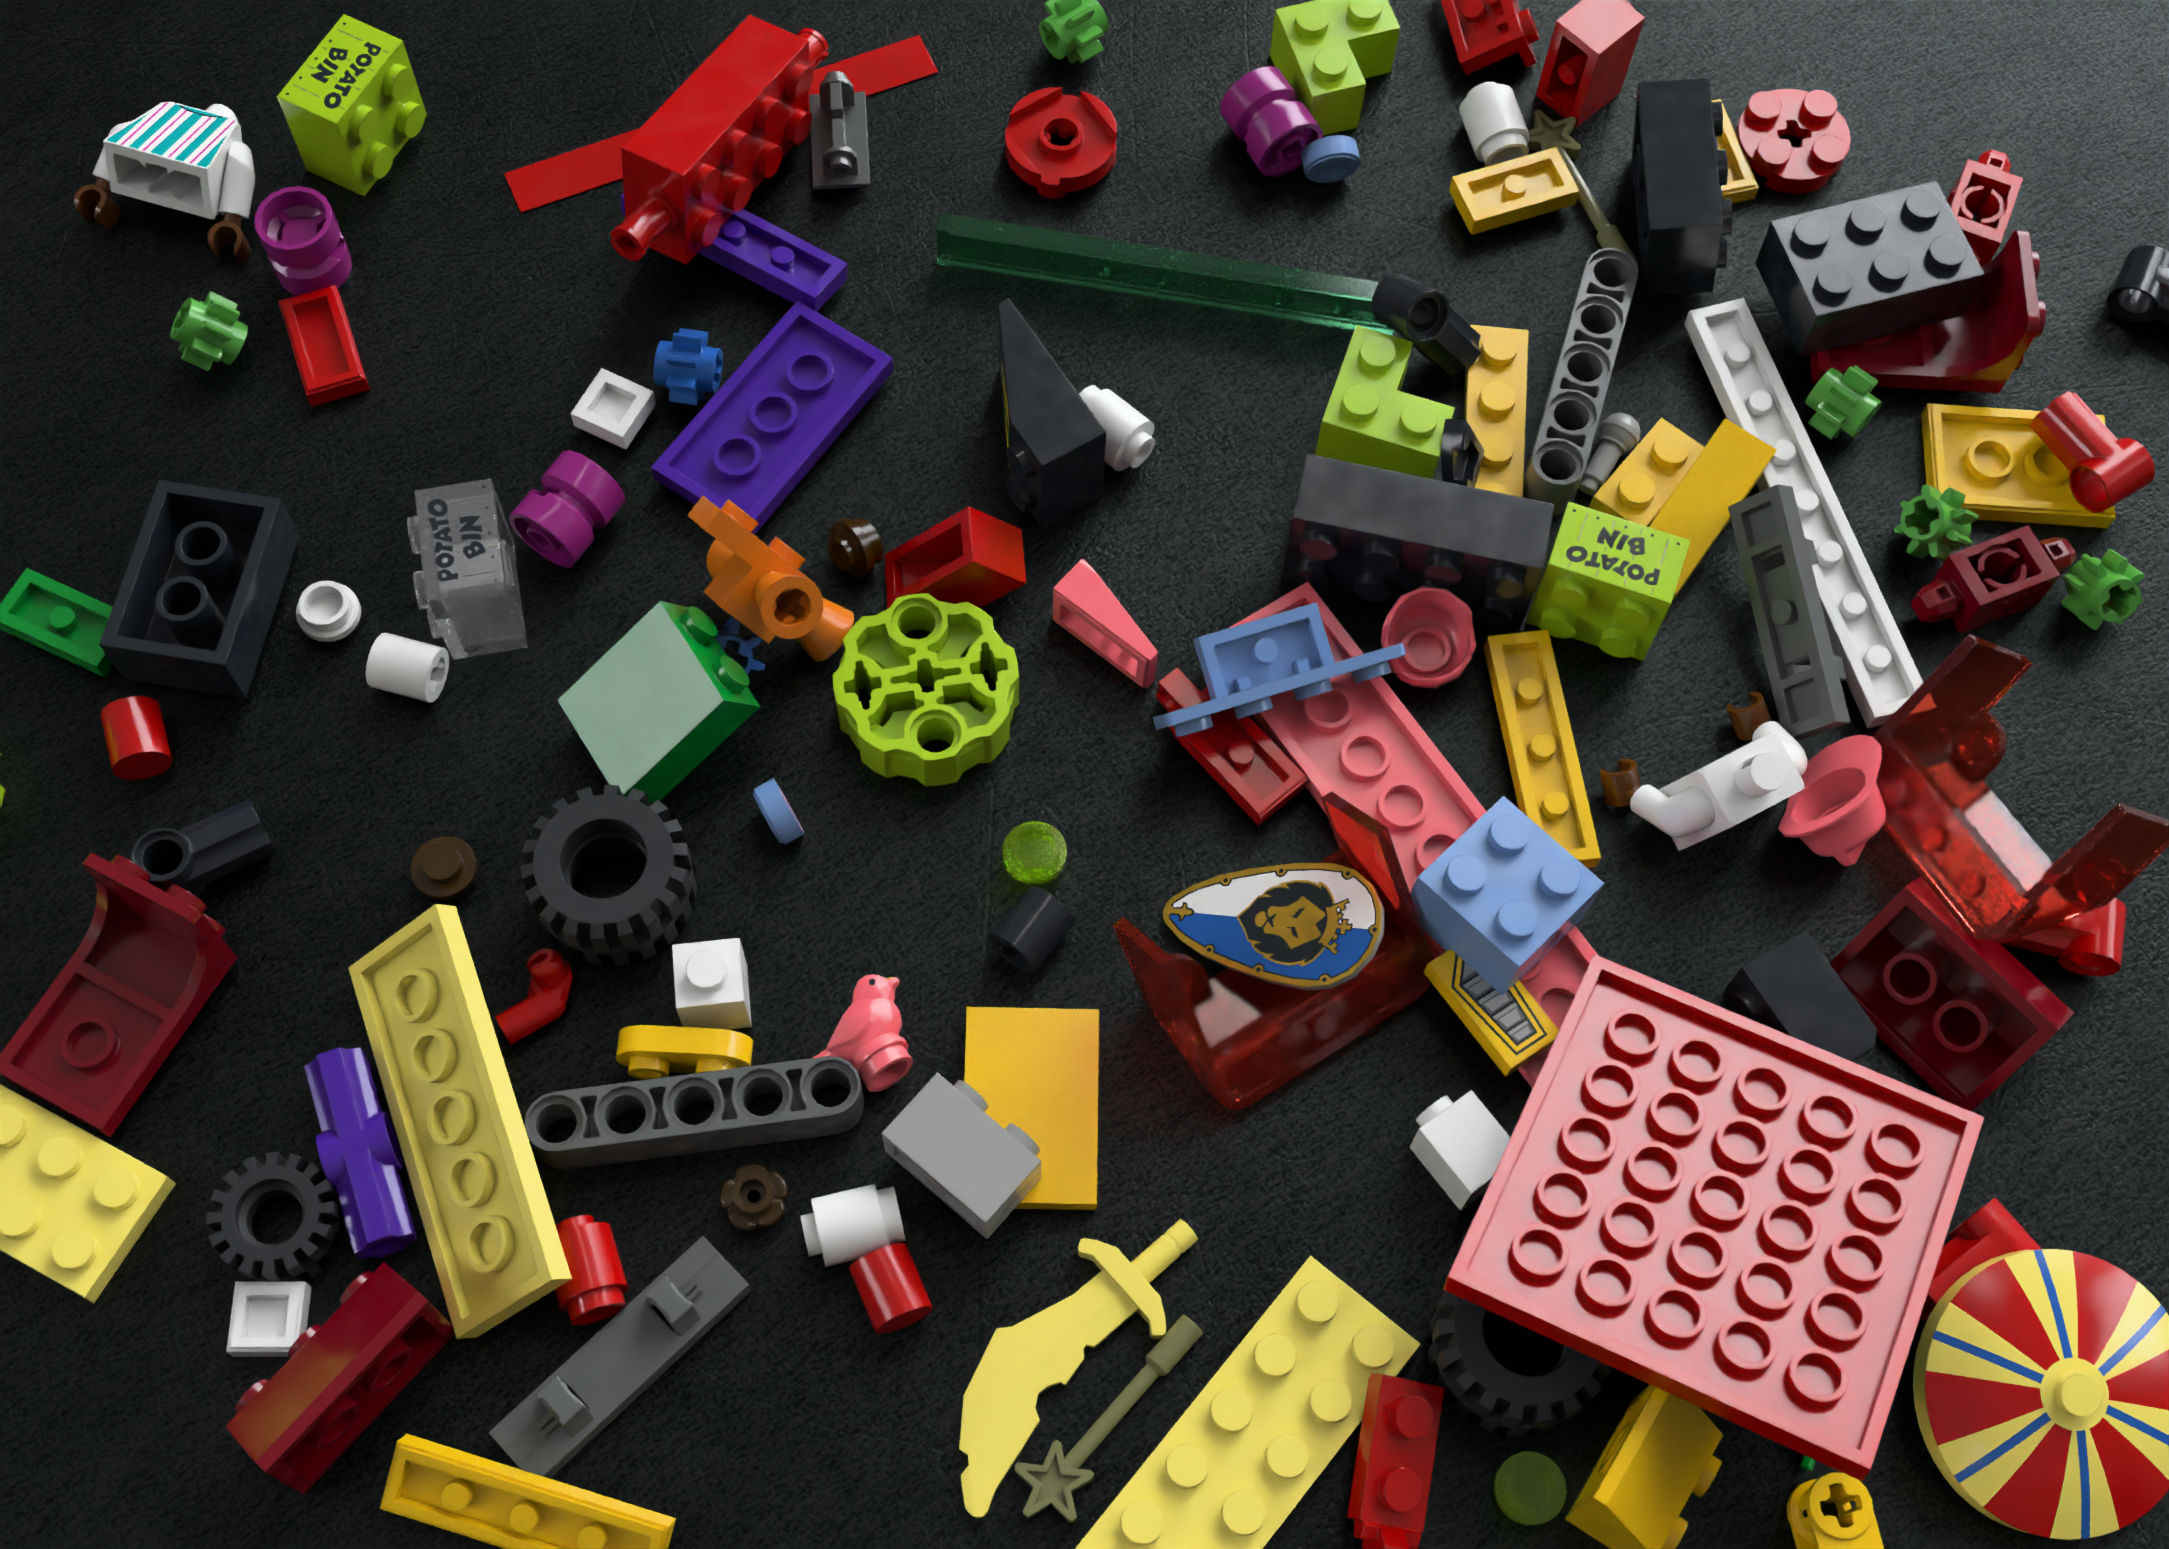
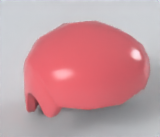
M1422 586L1401 595L1387 613L1381 632L1382 648L1403 643L1406 655L1388 660L1391 672L1395 673L1399 680L1412 687L1438 688L1458 679L1472 659V654L1476 647L1472 611L1468 604L1444 588Z

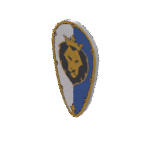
M1291 863L1251 868L1218 875L1194 884L1173 896L1163 909V918L1168 927L1183 943L1203 957L1234 971L1269 983L1303 990L1334 988L1356 977L1374 958L1384 935V908L1375 887L1355 869L1334 863Z

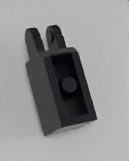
M1806 931L1741 967L1725 988L1729 994V1003L1734 1013L1873 1070L1865 1056L1875 1047L1877 1028Z

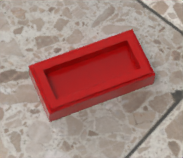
M336 285L278 301L305 393L312 407L370 390L346 311Z

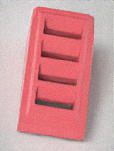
M1081 559L1053 588V621L1139 686L1147 689L1155 681L1158 651L1095 570L1084 559Z

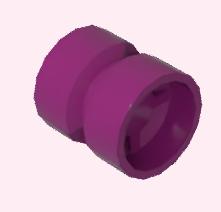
M1272 66L1257 68L1237 80L1225 93L1220 104V113L1240 141L1246 142L1247 153L1264 176L1277 177L1285 175L1302 165V150L1313 141L1323 138V130L1303 102H1298L1299 96L1280 69Z
M295 186L282 188L270 194L260 203L254 216L255 230L284 289L298 296L332 285H336L339 288L348 279L352 269L351 255L344 237L339 231V225L332 207L324 195L312 188Z
M569 450L563 451L542 476L540 481L543 491L531 489L509 516L512 528L530 548L552 563L565 568H572L595 539L592 529H604L626 501L623 490L607 471L582 454Z

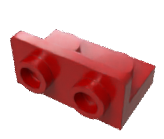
M1441 0L1458 59L1466 75L1518 52L1526 68L1537 63L1531 44L1539 41L1540 37L1528 8L1520 11L1518 0Z

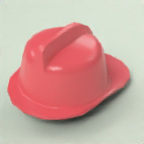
M1855 735L1843 738L1825 747L1808 761L1806 771L1801 775L1805 789L1789 797L1785 813L1779 824L1778 829L1784 837H1799L1815 854L1823 857L1833 856L1840 864L1846 867L1856 864L1866 842L1881 829L1886 820V808L1876 783L1882 759V747L1874 737Z

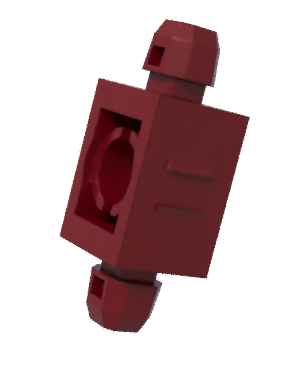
M2029 525L1950 554L1930 584L1922 587L1911 601L1912 608L1919 620L1923 622L1935 623L1952 618L1956 624L1959 634L2039 604L2059 576L2065 573L2074 562L2076 552L2067 539L2052 537L2038 541ZM1980 576H1989L1997 580L1998 582L2004 580V578L2007 577L2009 582L2007 584H2000L1991 580L1990 578H1987L1982 582Z

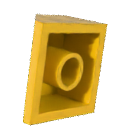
M1649 1385L1631 1401L1565 1520L1610 1549H1676L1688 1526V1521L1679 1516L1691 1493L1699 1498L1704 1495L1721 1466L1722 1461L1712 1454L1723 1434L1700 1407Z

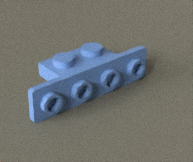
M1317 602L1193 639L1211 700L1153 717L1156 730L1174 726L1176 736H1184L1213 727L1210 714L1233 707L1236 718L1239 719L1272 709L1273 704L1270 696L1293 689L1295 699L1298 701L1332 691L1329 678L1352 672L1354 682L1358 683L1391 673L1388 660L1406 655L1403 643H1399L1335 663Z

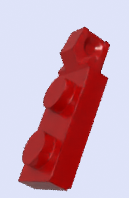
M1175 668L1158 682L1159 687L1156 699L1168 713L1211 700L1207 687L1200 692L1178 668ZM1233 707L1210 714L1213 727L1177 737L1174 726H1169L1170 730L1174 733V737L1258 826L1306 786L1308 780L1306 775L1249 716L1237 719Z
M1371 1373L1368 1379L1347 1518L1354 1519V1537L1363 1539L1362 1549H1418L1421 1539L1420 1532L1424 1531L1444 1387L1385 1374Z

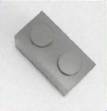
M937 1072L882 1132L885 1152L988 1239L1041 1179V1160L1036 1156L1040 1149L1033 1139L1016 1125L1009 1123L1004 1129L985 1113L988 1109V1104L970 1085L962 1080H958L952 1085Z

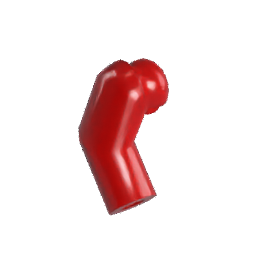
M541 949L530 957L527 969L531 972V979L527 998L495 1016L511 1045L558 1019L566 1008L573 975L570 964L563 960L561 954L555 949Z

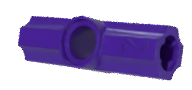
M339 1047L318 1054L311 1063L304 1066L322 1133L316 1136V1144L326 1178L334 1191L339 1195L344 1223L351 1240L350 1245L353 1248L354 1254L360 1260L372 1257L383 1258L400 1252L408 1244L417 1240V1236L398 1172L404 1169L401 1149L388 1115L381 1110L377 1088L372 1078L370 1062L367 1060V1056L361 1047L353 1049Z

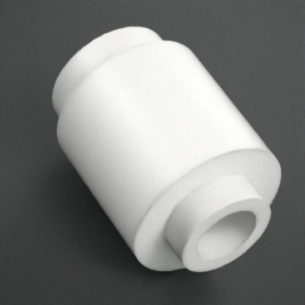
M1495 82L1481 83L1468 92L1467 97L1462 101L1459 112L1476 158L1484 162L1485 166L1488 167L1528 155L1529 148L1527 144L1530 135L1512 88Z
M1094 385L1085 388L1079 395L1106 431L1105 462L1116 471H1122L1129 466L1132 468L1140 466L1148 458L1155 445V439L1152 438L1154 432L1153 422L1110 389L1100 390Z
M871 1184L812 1198L811 1202L814 1213L801 1215L809 1256L823 1254L826 1267L857 1260L881 1247L906 1241L894 1186L877 1190L876 1185Z

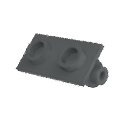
M829 72L819 85V94H809L810 113L812 115L813 190L871 187L865 92H854L852 82L847 79L843 72Z

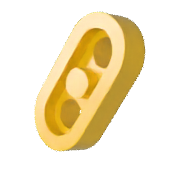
M655 1025L628 1026L619 1031L616 1060L628 1067V1074L642 1080L668 1077L669 1072L702 1073L751 1066L753 1040L743 1033L726 1029Z

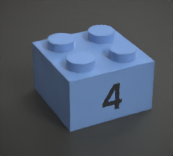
M1503 796L1417 877L1402 912L1443 949L1454 951L1503 996L1585 916L1604 882Z

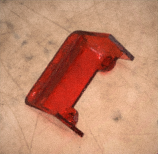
M1969 634L1873 736L1882 747V759L1876 783L1886 808V820L1882 827L1969 935L1977 939L2000 944L2016 940L2106 906L2169 846V820L2118 803L2075 846L2068 849L2053 864L1983 781L2001 762L2007 745L2003 726L1989 710L2033 664L2024 655Z
M1332 791L1321 797L1339 850L1319 863H1334L1355 869L1375 887L1384 908L1383 938L1374 958L1356 977L1334 988L1303 990L1273 984L1229 968L1208 980L1203 967L1190 956L1185 954L1168 955L1124 917L1113 923V927L1147 1006L1204 1088L1227 1108L1241 1109L1252 1105L1417 1000L1431 983L1424 974V970L1433 958L1388 828Z

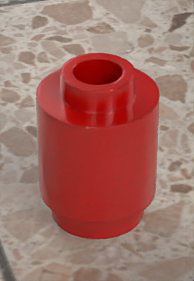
M591 1215L572 1217L556 1224L555 1226L572 1277L571 1280L555 1289L560 1310L568 1312L571 1323L578 1326L600 1322L617 1315L626 1307L623 1294L628 1290V1284L610 1224L594 1222V1218Z

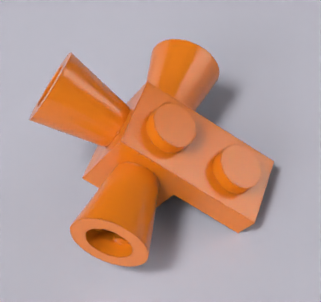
M702 496L687 516L716 539L710 546L707 554V569L713 580L704 593L724 611L768 644L776 635L784 639H796L816 662L823 661L833 655L841 647L844 637L853 626V612L823 598L819 588L815 585L816 583L798 570L806 559L775 536L767 546L752 534V531L759 523L728 499L720 509L705 496Z

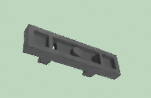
M1777 484L1728 506L1779 722L1796 741H1800L1823 731L1850 723L1841 682L1847 680V675L1842 657L1835 656L1833 653L1812 568V565L1818 563L1813 540L1806 539L1804 536L1793 487ZM1809 658L1810 665H1794Z
M702 1236L488 1433L521 1470L549 1479L552 1478L752 1291L750 1285L711 1243ZM655 1307L663 1313L674 1331L654 1312L653 1309ZM569 1386L579 1396V1398L588 1406L589 1410L575 1395L571 1393V1391L568 1389Z

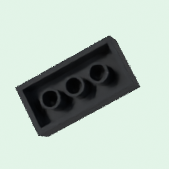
M1307 454L1281 578L1293 580L1299 585L1309 582L1315 590L1332 588L1355 593L1358 597L1371 602H1383L1386 600L1396 602L1401 595L1422 586L1444 588L1468 604L1472 611V618H1476L1479 622L1492 627L1511 625L1521 628L1544 568L1554 504Z

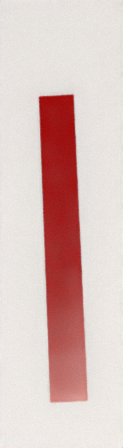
M920 35L813 70V80L809 94H819L820 83L824 80L825 75L832 71L843 72L847 79L852 82L854 92H865V95L869 96L938 73V70ZM808 94V112L810 113L809 94ZM638 129L504 173L520 212L522 213L623 179L621 147Z

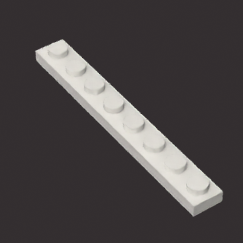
M1744 298L1690 310L1684 325L1727 420L1777 449L1774 458L1756 484L1760 492L1777 484L1793 487L1804 536L1806 539L1813 540L1818 558V563L1812 565L1833 653L1835 656H1840L1843 659L1847 675L1846 682L1867 728L1924 714L1933 702Z

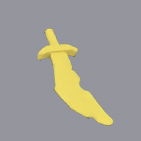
M1179 1219L1164 1235H1161L1131 1263L1115 1246L1098 1240L1081 1239L1078 1246V1255L1081 1258L1093 1261L1101 1272L1068 1298L1012 1327L996 1328L963 1395L959 1450L968 1455L969 1465L960 1476L965 1509L971 1516L983 1518L988 1513L997 1488L1040 1422L1036 1411L1038 1396L1049 1387L1058 1384L1066 1386L1084 1361V1349L1086 1347L1095 1348L1136 1311L1149 1324L1152 1339L1159 1340L1166 1334V1319L1161 1298L1149 1283L1198 1240L1194 1231L1182 1219Z

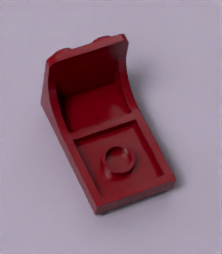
M2015 230L2003 250L1993 260L1981 267L1984 276L1963 316L1810 354L1812 383L1817 384L1822 376L1832 367L1845 374L1850 366L1854 367L1857 365L1879 381L1875 387L2000 393L2014 370L2017 371L2021 367L2024 353L2033 339L2040 337L2046 322V307L2043 301H2038L2036 288L2040 258L2037 251H2032L2029 232Z
M90 853L82 863V866L93 877L97 888L96 908L89 929L71 959L1 1052L0 1077L111 1137L238 957L222 939L226 929L203 913L207 906L195 895L174 884L169 887L167 892L148 883L151 878L148 872L121 855L116 854L111 862L96 854Z

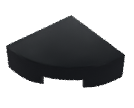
M1445 419L1441 443V473L1444 482L1475 488L1485 450L1466 419Z

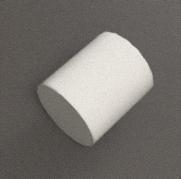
M381 633L373 643L366 665L367 684L370 687L429 703L434 702L440 695L447 678L449 654L446 648L390 633Z

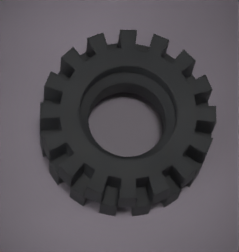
M279 1152L266 1153L265 1163H260L254 1156L242 1161L247 1171L238 1176L231 1169L222 1178L230 1185L227 1191L223 1193L215 1189L210 1198V1201L218 1207L217 1212H207L206 1225L215 1233L208 1236L212 1247L221 1254L219 1256L242 1277L251 1282H254V1280L259 1282H277L279 1280L283 1282H300L299 1274L305 1271L313 1278L322 1271L317 1262L323 1256L332 1261L339 1251L332 1244L334 1238L344 1239L346 1226L340 1221V1216H343L340 1199L337 1196L338 1193L331 1187L322 1171L312 1162L309 1165L301 1156L290 1153L289 1158L285 1159ZM281 1195L291 1196L299 1200L303 1212L300 1227L291 1238L278 1244H264L256 1240L252 1230V1221L255 1212L261 1204L272 1197Z

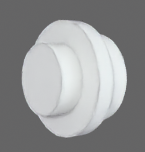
M319 581L307 587L301 594L296 609V617L301 629L307 636L317 641L331 642L346 637L356 628L361 617V606L355 593L347 586L334 581Z

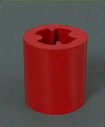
M130 696L113 701L102 709L100 715L111 769L115 776L128 780L146 779L163 773L171 766L172 757L161 707L157 700L145 696Z
M895 1243L881 1247L862 1256L849 1267L876 1334L890 1333L922 1319L933 1310L906 1243Z

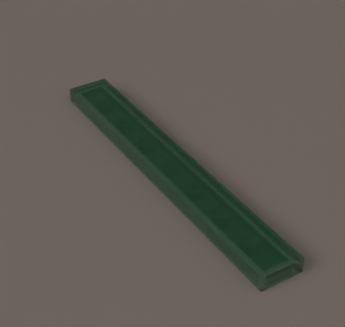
M947 213L939 214L936 227L937 264L1353 331L1356 325L1388 335L1393 336L1394 329L1378 322L1372 314V296L1380 282Z

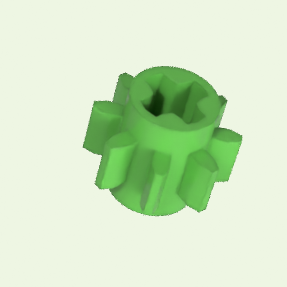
M1049 0L1044 3L1045 9L1050 16L1039 23V32L1044 45L1055 58L1063 59L1067 56L1071 64L1077 60L1083 63L1104 50L1097 38L1108 32V20L1097 0Z
M212 291L207 295L205 302L188 298L179 309L170 332V337L181 343L178 351L182 352L181 359L205 371H209L213 361H221L227 365L231 364L239 354L248 331V326L237 320L240 312L236 310L237 304Z
M1857 365L1854 367L1850 366L1845 374H1842L1834 367L1830 368L1818 381L1805 401L1806 405L1816 411L1808 424L1830 440L1833 437L1837 438L1842 430L1855 438L1873 418L1882 404L1881 400L1870 393L1879 381Z
M1926 484L1922 486L1920 496L1913 498L1909 502L1902 501L1900 503L1903 508L1901 524L1894 528V532L1904 537L1912 538L1906 552L1921 559H1924L1930 553L1933 558L1945 562L1951 554L1950 551H1954L1961 546L1970 547L1972 545L1969 538L1971 523L1979 518L1978 514L1960 508L1964 503L1966 495L1950 487L1942 494L1940 490Z
M2112 549L2107 550L2102 560L2090 557L2085 553L2082 555L2081 560L2075 563L2068 574L2062 578L2065 581L2066 590L2069 595L2061 601V604L2094 630L2098 629L2103 619L2121 625L2124 623V619L2132 615L2138 605L2142 604L2143 599H2141L2137 583L2141 582L2145 577L2144 573L2130 565L2126 558Z

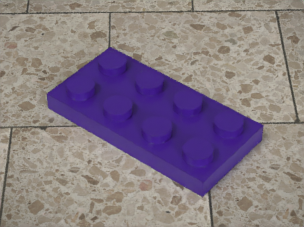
M797 301L651 466L654 480L694 505L702 496H705L721 509L729 499L759 523L752 531V534L755 535L894 372L893 358Z

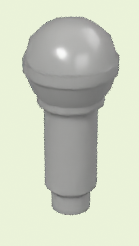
M1622 412L1615 413L1602 421L1599 432V446L1587 465L1582 477L1583 480L1579 485V489L1583 493L1594 496L1598 488H1601L1606 482L1619 457L1637 446L1641 431L1639 423L1631 415Z

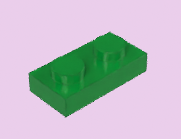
M26 568L0 603V630L104 678L113 667V663L99 645L113 607Z

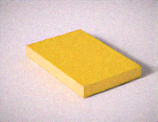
M1927 403L1921 414L1926 484L1940 490L1942 494L1949 487L1965 494L1964 503L1960 508L1978 514L1979 520L2108 528L2115 520V506L2108 508L2102 513H2093L2086 510L2075 499L2068 481L2070 471L2029 426L2035 416L2041 411ZM2096 415L2105 425L2104 415Z
M967 1007L964 1082L977 1091L986 1101L988 1109L985 1113L1004 1129L1009 1123L1016 1125L1029 1135L1040 1149L1036 1156L1041 1160V1179L1015 1209L1096 1210L1099 1009Z

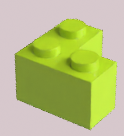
M1314 0L1275 9L1270 57L1274 66L1280 69L1299 96L1298 102H1303L1323 130V136L1358 128L1366 88L1364 79L1392 71L1400 26L1388 0Z
M1356 325L1322 419L1316 456L1429 479L1434 478L1441 457L1445 419H1452L1455 407L1401 391L1414 342Z

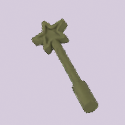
M1540 109L1534 111L1532 118L1534 129L1528 130L1530 139L1527 146L1529 150L1540 152L1557 147L1579 189L1577 198L1598 232L1596 239L1601 247L1619 248L1628 252L1638 264L1636 257L1616 225L1609 223L1571 158H1578L1581 150V145L1569 136L1574 129L1576 118L1570 116L1553 122Z
M1182 1315L1146 1355V1365L1065 1457L1061 1442L1056 1440L1052 1443L1043 1465L1020 1462L1015 1464V1473L1033 1488L1023 1509L1025 1518L1030 1519L1049 1506H1052L1069 1523L1076 1521L1077 1516L1072 1493L1093 1481L1094 1473L1091 1470L1078 1468L1159 1376H1167L1203 1334L1202 1330L1190 1318Z

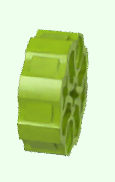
M928 593L906 595L896 598L890 608L877 615L862 616L844 637V653L838 670L833 674L837 716L841 731L850 736L853 743L860 750L861 762L885 778L900 775L917 779L924 786H940L957 782L964 771L979 763H990L1002 752L1010 740V723L1013 718L1014 709L1019 705L1018 662L1014 648L1003 642L994 630L993 618L982 609L969 602L952 604L938 601ZM915 629H923L931 633L922 639H911L905 636L909 631ZM984 670H988L990 678H993L996 686L995 691H990L988 683H985L983 677ZM922 687H932V692H922ZM861 688H865L867 696H870V708L867 710L862 708L861 701L859 702L858 700ZM932 740H943L951 745L939 753L929 752L922 748L925 743Z

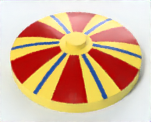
M2059 1249L2022 1250L1992 1258L1961 1276L1945 1292L1931 1312L1920 1337L1914 1364L1913 1392L1915 1410L1924 1442L1933 1461L1954 1490L1975 1509L2004 1526L2020 1532L2054 1539L2072 1540L2102 1536L2135 1522L2150 1511L2169 1490V1315L2157 1299L2136 1279L2107 1261L2088 1254Z

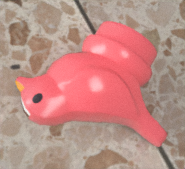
M873 974L861 978L854 988L851 1005L839 1021L827 1048L813 1058L825 1056L840 1057L850 1062L857 1070L860 1081L864 1083L870 1092L884 1090L902 1079L911 1069L913 1059L907 1052L908 1044L906 1040L899 1035L902 1019L900 1011L894 1003L899 979L897 977L885 978Z

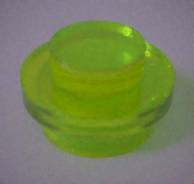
M1028 821L1013 828L1005 838L1003 844L1005 867L1013 877L1021 882L1028 884L1048 882L1062 871L1066 863L1067 846L1064 837L1050 824L1041 821Z
M1521 1452L1511 1456L1500 1466L1494 1481V1494L1499 1507L1507 1517L1522 1525L1537 1526L1547 1523L1561 1511L1566 1500L1567 1488L1562 1471L1555 1462L1540 1453Z

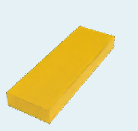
M1726 418L1649 525L1650 528L1691 540L1673 600H1675L1731 520L1728 506L1747 497L1777 451L1774 447Z

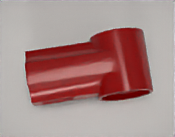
M2068 391L2054 399L2035 416L2029 425L2070 471L2068 481L2071 492L2078 503L2086 510L2093 513H2102L2153 482L2155 465L2146 448L2131 438H2121L2118 440L2076 393Z
M2001 883L1995 890L1992 903L1987 911L1985 930L1999 943L2059 957L2058 962L2061 967L2070 972L2085 976L2103 977L2113 975L2119 972L2121 968L2127 907L2117 898L2103 894L2082 893L2064 898Z
M1996 1197L1947 1235L1951 1240L1942 1247L1920 1320L1927 1321L1945 1292L1961 1276L1974 1267L2007 1253L2042 1249Z

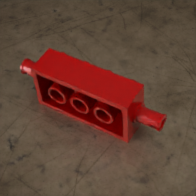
M748 15L621 147L625 220L610 232V236H612L610 239L611 244L621 256L631 261H639L646 254V251L651 248L687 265L703 246L708 247L714 242L720 227L733 212H740L746 206L751 193L765 177L771 178L776 173L781 159L795 144L800 145L804 142L812 125V115L808 112V94L813 80V69L828 56V52L825 51L829 49L825 38L819 32L811 28H803L795 35L752 15Z

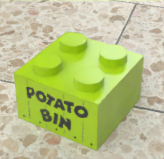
M345 14L338 20L277 96L306 170L362 196L367 194L377 179L383 178L388 173L395 156L409 138L415 137L420 132L427 116L403 40Z
M1568 502L1545 561L1525 623L1540 627L1541 630H1548L1549 635L1556 638H1574L1599 646L1605 653L1614 657H1633L1643 661L1672 603L1691 540Z

